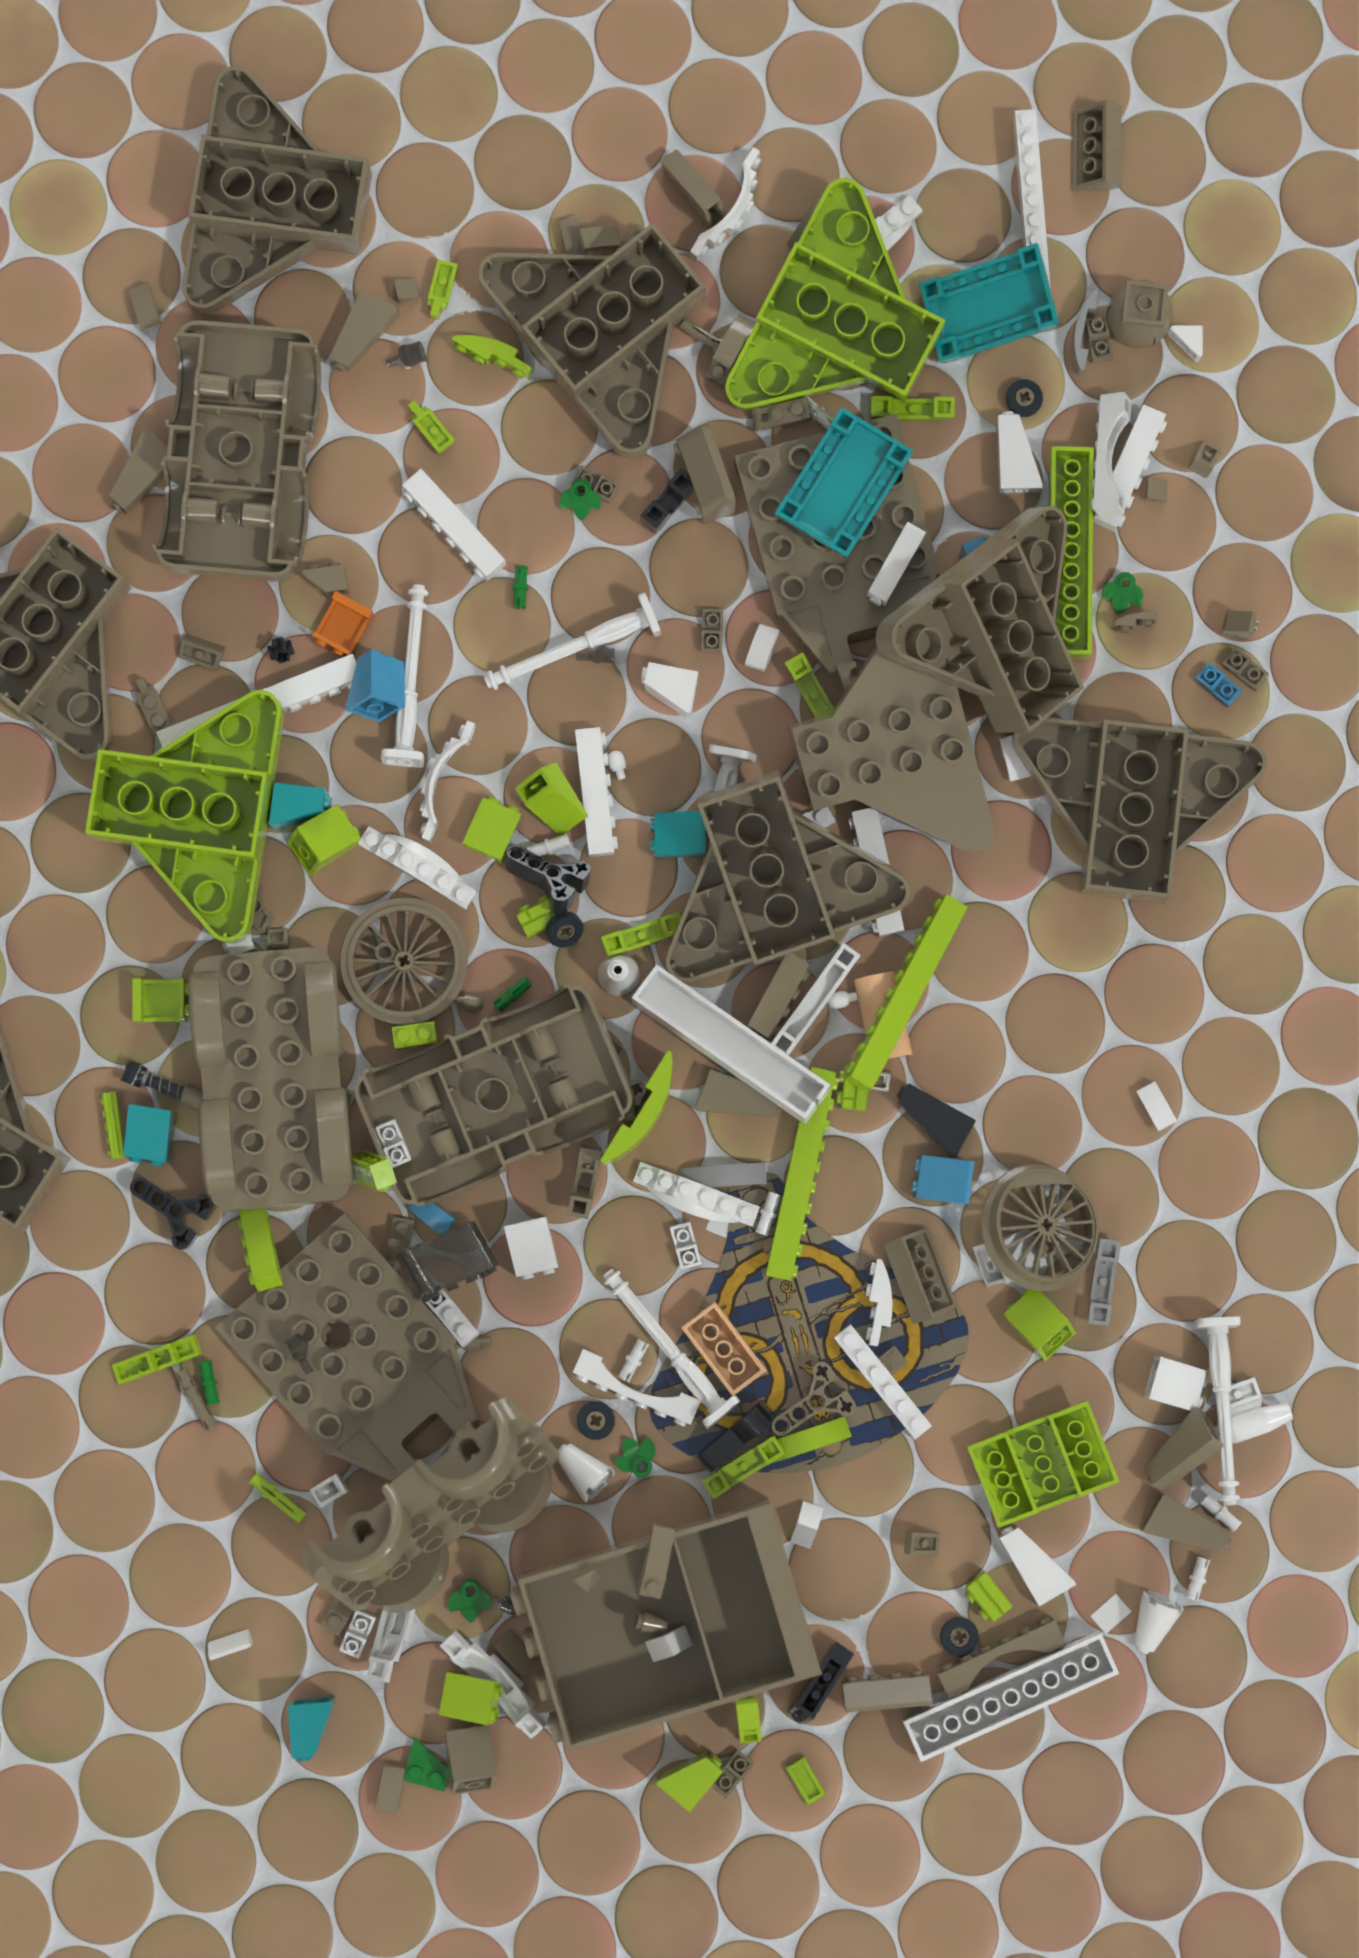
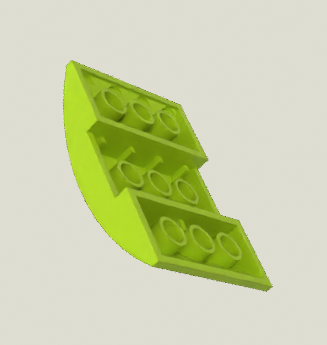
M667 1051L646 1085V1092L651 1094L630 1128L624 1124L621 1125L600 1159L602 1165L607 1166L633 1151L656 1125L670 1093L673 1071L671 1051Z
M1088 1401L1047 1414L967 1446L998 1528L1120 1482Z

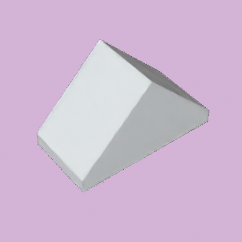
M1173 325L1168 335L1197 363L1203 355V326Z
M338 1472L310 1489L320 1508L347 1493L349 1489Z
M803 1501L790 1539L791 1543L811 1548L818 1531L823 1507Z
M685 1625L645 1641L653 1662L675 1656L693 1646Z

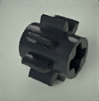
M283 637L272 639V646H267L271 660H276L279 664L290 661V655L295 654L291 640L286 641Z

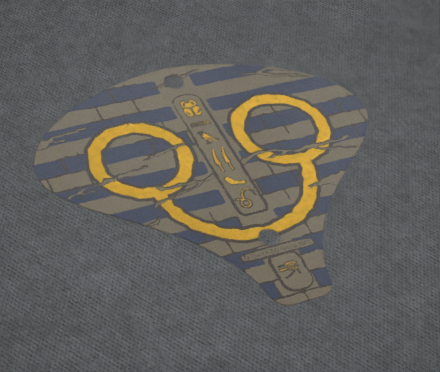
M767 1172V1184L729 1187L728 1195L757 1205L760 1208L753 1227L741 1222L729 1223L727 1241L720 1266L706 1297L694 1315L695 1317L712 1303L716 1302L767 1371L735 1394L741 1403L708 1430L702 1423L709 1416L706 1411L708 1408L701 1402L691 1425L686 1423L685 1427L673 1422L675 1418L667 1415L664 1418L655 1414V1409L651 1407L650 1414L655 1427L665 1440L688 1456L698 1459L697 1456L735 1424L761 1399L777 1416L808 1394L813 1378L812 1366L818 1361H823L829 1364L837 1375L835 1380L825 1386V1395L832 1398L846 1389L856 1404L855 1412L851 1416H845L852 1437L841 1440L842 1447L836 1455L827 1454L823 1447L770 1463L757 1472L795 1473L819 1470L858 1458L886 1443L902 1432L905 1427L833 1338L850 1324L868 1345L869 1340H865L867 1328L872 1327L873 1319L869 1318L871 1307H876V1302L868 1301L869 1296H865L867 1284L872 1283L873 1275H869L871 1263H876V1261L849 1249L835 1240L805 1215L804 1223H807V1230L805 1236L801 1235L799 1244H803L801 1256H796L795 1265H798L796 1278L792 1277L791 1281L765 1276L769 1256L763 1251V1243L766 1239L774 1237L785 1187L779 1176ZM768 1191L781 1195L775 1212L777 1216L773 1218L768 1236L755 1232L761 1217L760 1210L764 1208ZM885 1266L892 1291L891 1326H882L878 1347L868 1345V1347L879 1358L895 1345L908 1363L896 1371L892 1377L920 1412L924 1414L948 1388L959 1371L968 1345V1325L958 1305L957 1308L913 1324L893 1269ZM683 1332L675 1345L681 1353H686L687 1357L704 1373L714 1386L719 1397H723L727 1401L732 1395L685 1332ZM667 1357L652 1386L650 1395L676 1397L680 1396L681 1392L696 1398L682 1381L676 1369L671 1366L672 1361ZM819 1365L816 1375H822L828 1381V1378L825 1376L826 1366L821 1367ZM814 1395L810 1399V1404L813 1407H818L822 1403V1398L819 1395ZM839 1397L842 1402L841 1411L846 1410L849 1412L851 1402L846 1403ZM797 1407L793 1410L792 1415L795 1419L804 1417L803 1408ZM819 1411L783 1436L843 1416L838 1412ZM778 1420L775 1423V1429L779 1432L784 1431L787 1427L785 1420ZM770 1421L769 1425L761 1433L742 1446L720 1466L724 1467L774 1435L776 1438L783 1436L773 1432L771 1428L772 1421Z

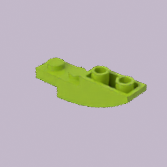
M457 335L452 338L456 351L461 354L468 353L480 365L485 363L489 366L494 359L496 365L501 368L508 367L520 379L525 377L529 380L533 373L531 366L517 359L519 357V350L506 343L476 335Z
M749 1696L736 1700L740 1744L762 1742L758 1698Z

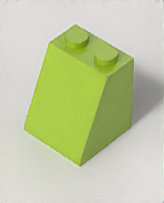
M337 804L298 826L287 841V844L311 877L354 848L361 840L358 829L352 826L348 820L346 812L340 809Z
M1025 1290L1021 1298L1016 1303H1011L1004 1313L1007 1321L1044 1361H1047L1076 1334L1070 1321L1041 1291Z
M704 1752L659 1774L656 1778V1785L690 1813L722 1774V1760L713 1752L710 1755Z

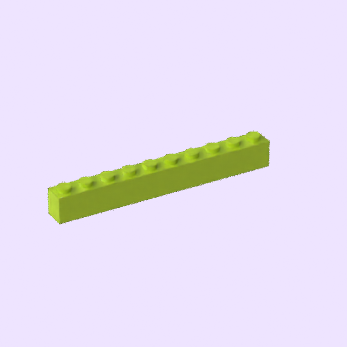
M947 894L940 898L937 897L931 907L933 911L923 921L922 926L924 928L921 934L918 933L913 940L914 947L904 957L903 962L905 964L902 970L899 969L893 980L895 983L893 987H890L885 993L884 998L886 1000L883 1006H879L874 1016L876 1019L873 1024L868 1026L864 1042H861L856 1048L855 1053L857 1055L854 1061H850L845 1071L847 1074L844 1079L864 1091L873 1089L968 908Z
M811 1067L810 1071L830 1084V1092L819 1106L817 1105L816 1111L806 1124L800 1121L798 1123L765 1276L791 1281L792 1277L796 1278L798 1265H795L796 1256H801L803 1244H799L801 1235L805 1236L807 1223H804L805 1215H810L812 1203L808 1202L809 1196L814 1194L817 1183L813 1181L814 1173H819L821 1161L817 1159L819 1152L823 1153L826 1140H822L824 1131L828 1132L830 1119H826L828 1110L832 1111L835 1100L831 1098L832 1090H837L839 1082L836 1072Z

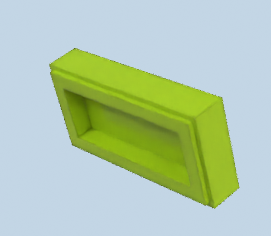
M804 1756L785 1766L807 1806L826 1795Z

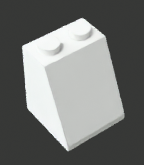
M648 662V667H643L641 683L645 685V691L685 719L690 720L698 682V671Z
M547 1217L504 1226L516 1277L521 1276L522 1280L534 1278V1273L542 1272L543 1275L555 1273L554 1268H559Z
M1024 1229L1004 1236L1005 1245L1007 1246L1031 1232L1030 1229ZM1034 1235L1008 1249L1016 1261ZM985 1244L972 1247L987 1288L1011 1281L993 1263ZM1033 1248L1021 1263L1022 1267L1030 1272L1035 1257ZM1041 1258L1038 1271L1047 1268L1046 1258Z
M1154 1356L1143 1397L1189 1411L1195 1407L1200 1409L1203 1402V1396L1200 1395L1202 1388L1207 1386L1209 1376L1206 1375V1370Z

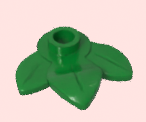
M583 478L576 479L572 483L571 489L564 491L560 498V509L572 507L579 520L586 518L591 508L600 509L601 507L600 496L592 490L589 481ZM579 485L584 486V492L578 490Z
M1122 572L1116 576L1114 581L1104 586L1102 598L1112 599L1114 610L1121 614L1127 610L1130 604L1141 607L1143 592L1139 586L1135 585V578L1132 574ZM1123 579H1128V586H1122L1121 582Z
M648 1437L639 1444L633 1439L625 1438L622 1444L623 1456L615 1459L616 1465L623 1472H633L638 1477H646L652 1470L651 1460L655 1456L653 1441ZM638 1463H645L646 1468L639 1470L637 1467Z
M467 1579L460 1585V1590L451 1594L448 1609L449 1612L461 1609L463 1616L471 1623L478 1617L480 1609H491V1598L488 1593L481 1590L478 1581ZM468 1586H473L475 1590L473 1593L470 1594L467 1592L466 1588Z

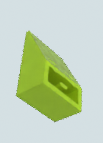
M557 762L541 767L515 787L525 806L559 836L564 835L588 817L587 812Z

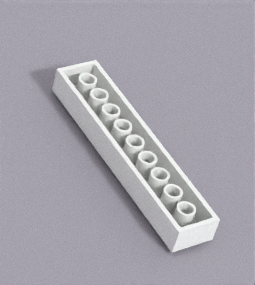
M1097 1631L973 1686L969 1690L950 1699L946 1698L902 1718L917 1755L920 1761L923 1762L1119 1674L1102 1634Z

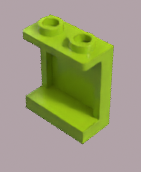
M489 796L486 799L483 797L462 844L469 849L502 863L519 821L522 819V814L519 813L520 809L508 805V807L500 805L501 801Z
M133 978L132 1021L136 1023L187 1022V1017H190L189 1004H187V996H189V983H187V980L185 978L148 980Z
M459 1671L446 1672L439 1715L483 1725L494 1724L499 1716V1708L497 1706L498 1700L502 1697L503 1693L502 1681L465 1675Z

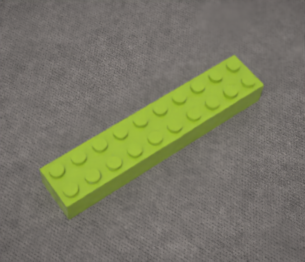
M1052 446L1049 451L1048 506H1055L1060 509L1067 521V536L1055 624L1071 659H1089L1092 655L1093 510L1091 499L1093 498L1094 447Z

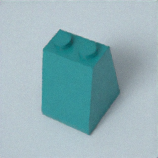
M274 782L269 825L273 830L278 831L307 822L330 809L332 798L325 788Z
M700 811L655 813V819H650V831H655V840H650V852H654V858H704L706 827Z
M129 1104L123 1156L129 1157L128 1161L141 1163L142 1159L150 1160L149 1165L155 1166L169 1163L177 1113Z
M336 1697L292 1700L288 1705L292 1759L297 1758L298 1762L309 1761L317 1753L335 1705Z

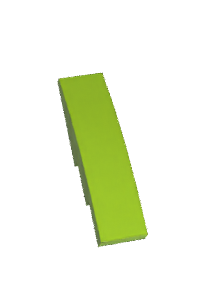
M196 1334L115 1363L112 1365L118 1385L200 1356L202 1351Z

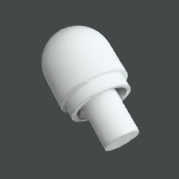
M612 751L608 755L610 770L616 772L618 780L625 779L626 776L623 769L626 768L624 755L620 751Z
M843 990L834 992L828 1000V1004L833 1009L844 1008L849 1005V1002L857 1001L856 992L847 994Z

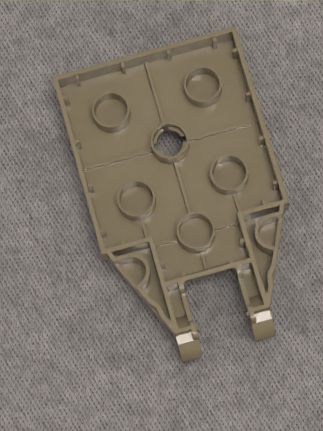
M897 414L866 421L905 445ZM824 432L735 455L734 464L776 619L782 620L786 626L793 630L806 646L807 652L817 664L824 668L826 675L841 691L843 697L857 675V666L852 660L849 644L876 638L879 624L888 615L940 576V570L910 461L907 462L847 559L775 515L784 497L787 496L826 434ZM909 522L926 532L924 540L886 606L882 604L878 606L869 600L870 597L867 596L868 591L905 525Z
M347 1213L340 1216L280 1269L283 1285L260 1292L257 1290L215 1327L328 1457L331 1455L337 1456L392 1482L411 1468L416 1461L410 1455L406 1446L439 1416L454 1431L455 1435L464 1430L475 1431L481 1426L459 1359V1352L456 1346L458 1341ZM329 1322L331 1324H348L349 1338L346 1346L326 1344V1331Z

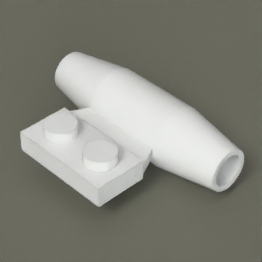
M1255 1377L1231 1385L1229 1405L1232 1444L1271 1432L1293 1419L1291 1409L1287 1403L1261 1407L1262 1395ZM1216 1425L1214 1428L1218 1433V1425Z

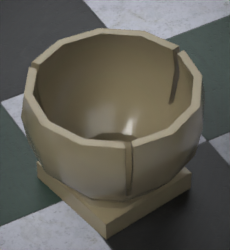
M1127 280L1126 284L1112 295L1107 307L1106 316L1109 330L1119 343L1135 349L1151 347L1168 334L1174 319L1172 302L1168 295L1169 285L1156 284L1148 280Z

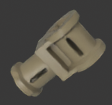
M636 1079L632 1080L630 1085L635 1086L636 1083H639L643 1091L634 1095V1107L625 1118L633 1122L636 1119L641 1099L646 1092V1086L643 1081Z

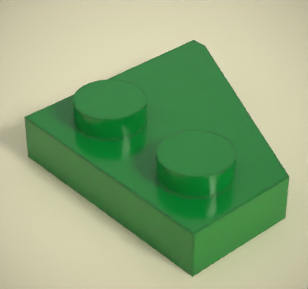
M414 1738L403 1780L444 1792L449 1777L447 1766L424 1747L418 1739Z

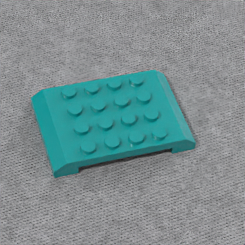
M1038 243L1017 249L1018 252L942 278L937 276L919 283L925 309L946 320L944 329L935 344L940 363L954 362L1053 329L1060 324Z
M841 407L789 493L779 505L775 515L847 559L913 454V450Z

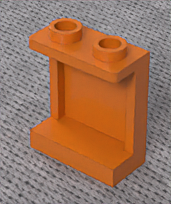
M335 591L332 596V603L315 632L313 631L311 636L315 639V644L322 648L328 646L333 649L332 653L343 658L354 652L374 613L365 606Z

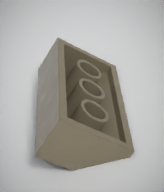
M1104 100L1073 110L1074 191L1105 192L1121 187L1122 106Z
M793 953L785 955L747 1025L749 1029L767 1040H770L771 1036L776 1037L781 1028L778 1026L780 1019H786L791 1009L788 1007L791 999L796 1000L801 991L798 988L800 982H805L811 972L808 970L810 964Z
M927 1227L883 1244L913 1324L957 1308Z
M923 1671L910 1672L911 1675L902 1676V1673H890L889 1677L881 1678L879 1674L868 1675V1679L859 1680V1676L846 1677V1681H841L845 1712L933 1705L928 1674H923Z

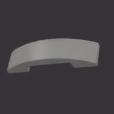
M1095 289L1088 297L1075 324L1072 339V355L1078 375H1082L1085 370L1088 349L1080 348L1087 314H1095L1100 289Z
M765 1163L681 1169V1177L711 1188L767 1184Z
M1099 1238L1089 1299L1087 1321L1089 1324L1109 1326L1121 1241Z

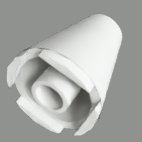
M618 954L606 957L598 968V981L601 987L609 994L617 996L628 994L634 990L639 982V967L628 955ZM622 969V972L620 974H616L614 970Z
M571 1443L568 1445L563 1444L558 1449V1463L582 1500L586 1503L588 1498L590 1500L595 1498L608 1485L606 1479L608 1477L612 1479L615 1474L611 1467Z
M1143 1591L1134 1641L1138 1651L1149 1654V1652L1156 1650L1182 1614L1183 1606L1176 1601L1174 1605L1169 1601L1170 1597L1154 1591H1148L1147 1593Z

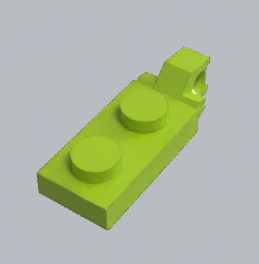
M437 260L428 295V306H432L430 315L433 319L439 320L441 309L446 310L447 305H449L458 270V264Z
M415 400L408 404V408L414 414L411 417L413 423L439 455L455 443V439L429 408L424 406L421 409Z

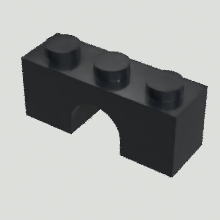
M680 468L667 483V487L657 500H653L640 515V521L655 534L659 532L694 491L689 474Z

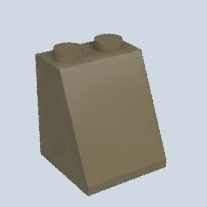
M474 1724L470 1728L461 1729V1727H453L446 1731L444 1743L451 1795L494 1789L497 1771L489 1726Z

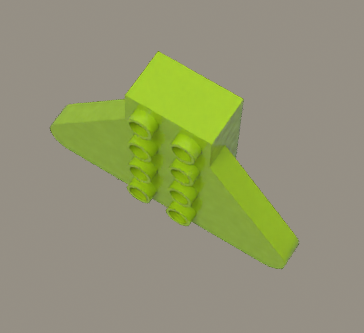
M838 178L825 189L798 243L795 242L756 317L757 322L725 384L726 395L734 407L743 411H749L754 408L767 407L870 383L902 401H906L944 329L946 320L906 300L865 192L855 180Z
M255 690L246 694L151 756L98 749L85 834L94 840L134 845L209 933L217 940L227 944H236L243 941L250 934L253 925L285 718L281 702L271 692L265 690Z

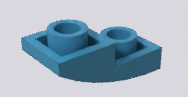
M1210 662L1196 677V680L1228 708L1242 693V689L1227 679L1226 675Z
M435 1202L424 1206L411 1204L408 1208L442 1236L446 1235L457 1220L444 1207L437 1205Z

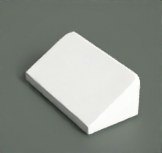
M246 1629L210 1641L208 1643L209 1659L214 1660L251 1647L253 1640L250 1631Z

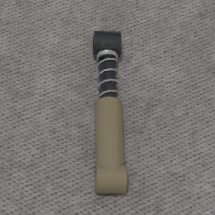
M131 1061L127 1062L120 1079L139 1088L141 1086H148L151 1090L156 1089L159 1093H166L169 1097H176L178 1101L181 1100L182 1105L198 1111L200 1102L203 1100L202 1089L190 1084L183 1087L180 1086V1083L175 1084L171 1080L163 1079L162 1076L157 1077L150 1073L148 1068Z

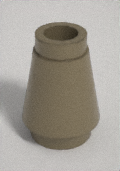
M646 1611L637 1612L634 1629H638L639 1632L665 1633L668 1620Z

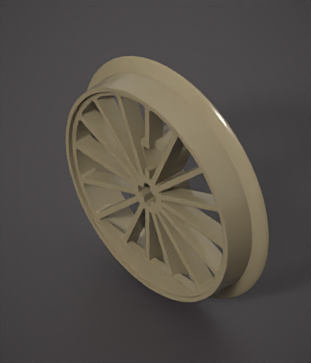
M395 898L372 906L356 919L344 939L340 965L346 989L361 1009L381 1021L407 1025L420 1023L437 1016L455 1000L466 978L468 955L461 931L451 917L443 910L423 900ZM406 913L404 951L401 948L393 926L391 914ZM409 913L424 915V919L407 952ZM387 917L399 953L373 926L376 921ZM430 918L438 923L441 927L412 953L427 919ZM371 927L385 943L375 947L362 941L361 938L367 929ZM444 930L448 934L451 944L415 956L440 932ZM358 944H363L375 950V955L378 959L355 958ZM384 947L391 949V955L386 959L380 957V951ZM453 947L449 962L416 961ZM405 957H408L407 960L410 962V964H405L404 967H401L402 964L400 962V959H405ZM355 962L393 964L358 978L356 977ZM416 965L447 966L443 977H440ZM413 968L441 980L437 990L434 992ZM394 969L368 994H365L359 985V981ZM398 972L383 1006L374 1003L370 996ZM403 972L401 1012L386 1009ZM411 972L433 994L429 1004L424 1008ZM406 973L409 976L420 1009L405 1012Z
M1027 1164L1009 1170L991 1187L982 1210V1235L990 1258L1004 1276L1021 1287L1034 1291L1061 1289L1078 1279L1086 1270L1093 1257L1099 1233L1095 1207L1085 1189L1076 1180L1059 1169L1043 1164ZM1036 1185L1038 1204L1028 1186ZM1043 1185H1051L1047 1204L1045 1205ZM1057 1185H1061L1067 1191L1052 1210ZM1021 1187L1032 1209L1020 1200L1011 1189ZM1071 1194L1077 1205L1055 1217ZM1006 1196L1030 1217L1003 1208ZM1078 1208L1080 1209L1083 1221L1056 1223L1059 1219ZM1001 1213L1028 1222L1030 1225L1001 1227ZM1084 1225V1237L1058 1227ZM1030 1229L1031 1232L1007 1246L1005 1245L1002 1231ZM1034 1235L1016 1261L1008 1249ZM1061 1235L1083 1242L1081 1252L1079 1253ZM1058 1242L1077 1258L1071 1267ZM1044 1243L1048 1246L1047 1253L1043 1250ZM1033 1248L1035 1257L1030 1272L1022 1267L1021 1263ZM1055 1253L1065 1270L1064 1273L1058 1276L1055 1275L1053 1255ZM1041 1258H1046L1048 1276L1038 1275Z

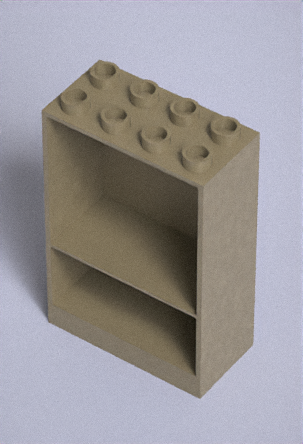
M768 1498L672 1527L675 1528V1534L661 1599L639 1595L638 1582L651 1534L521 1574L518 1579L519 1585L512 1586L510 1595L516 1615L528 1613L531 1627L524 1628L525 1632L522 1635L529 1658L540 1655L544 1668L537 1670L535 1680L541 1700L553 1698L556 1711L549 1712V1718H547L554 1744L565 1741L569 1752L822 1674L773 1509ZM587 1563L602 1575L588 1592L573 1580L575 1575ZM646 1611L668 1620L666 1632L685 1625L693 1646L675 1656L653 1662L645 1641L664 1633L639 1632L638 1629H634L637 1612Z

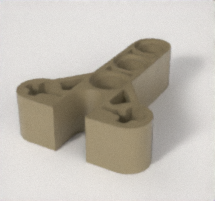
M818 1361L812 1366L813 1378L808 1394L772 1420L771 1428L775 1434L779 1436L788 1434L819 1411L838 1412L842 1416H851L855 1412L856 1404L846 1389L832 1398L825 1395V1386L837 1378L829 1364ZM819 1365L821 1367L826 1366L825 1376L828 1378V1381L822 1375H816ZM814 1395H819L822 1398V1403L818 1407H813L810 1404V1399ZM839 1397L846 1403L851 1402L849 1412L846 1410L841 1411L842 1402ZM797 1407H801L804 1410V1417L801 1419H795L792 1415L793 1410ZM778 1420H785L787 1423L786 1429L782 1432L775 1429V1423Z

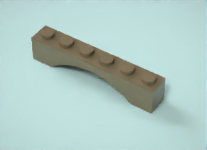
M1049 1617L1043 1618L1037 1622V1626L1031 1629L1029 1626L1018 1630V1635L1012 1638L1010 1635L998 1640L999 1644L991 1647L988 1644L978 1649L979 1653L973 1656L970 1653L960 1657V1662L954 1665L950 1662L939 1667L940 1671L936 1673L947 1697L950 1699L969 1690L980 1670L990 1661L1003 1654L1019 1650H1035L1049 1653L1066 1645L1056 1620L1053 1618L1049 1619Z

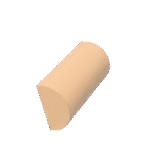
M885 972L854 980L864 1032H866L870 1024L874 1023L876 1019L874 1016L879 1006H883L887 990L893 987L895 983L893 979L896 972ZM907 1025L888 1060L913 1055Z
M716 1302L712 1303L681 1327L732 1396L767 1371Z

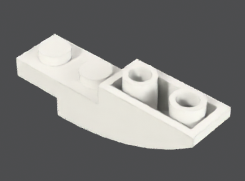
M876 1259V1263H871L869 1275H873L872 1283L867 1284L865 1296H869L868 1301L876 1302V1307H871L869 1319H873L872 1327L867 1328L865 1340H869L868 1345L877 1347L882 1326L890 1327L892 1319L890 1280L881 1259Z
M425 1267L408 1280L463 1348L480 1335L466 1315Z

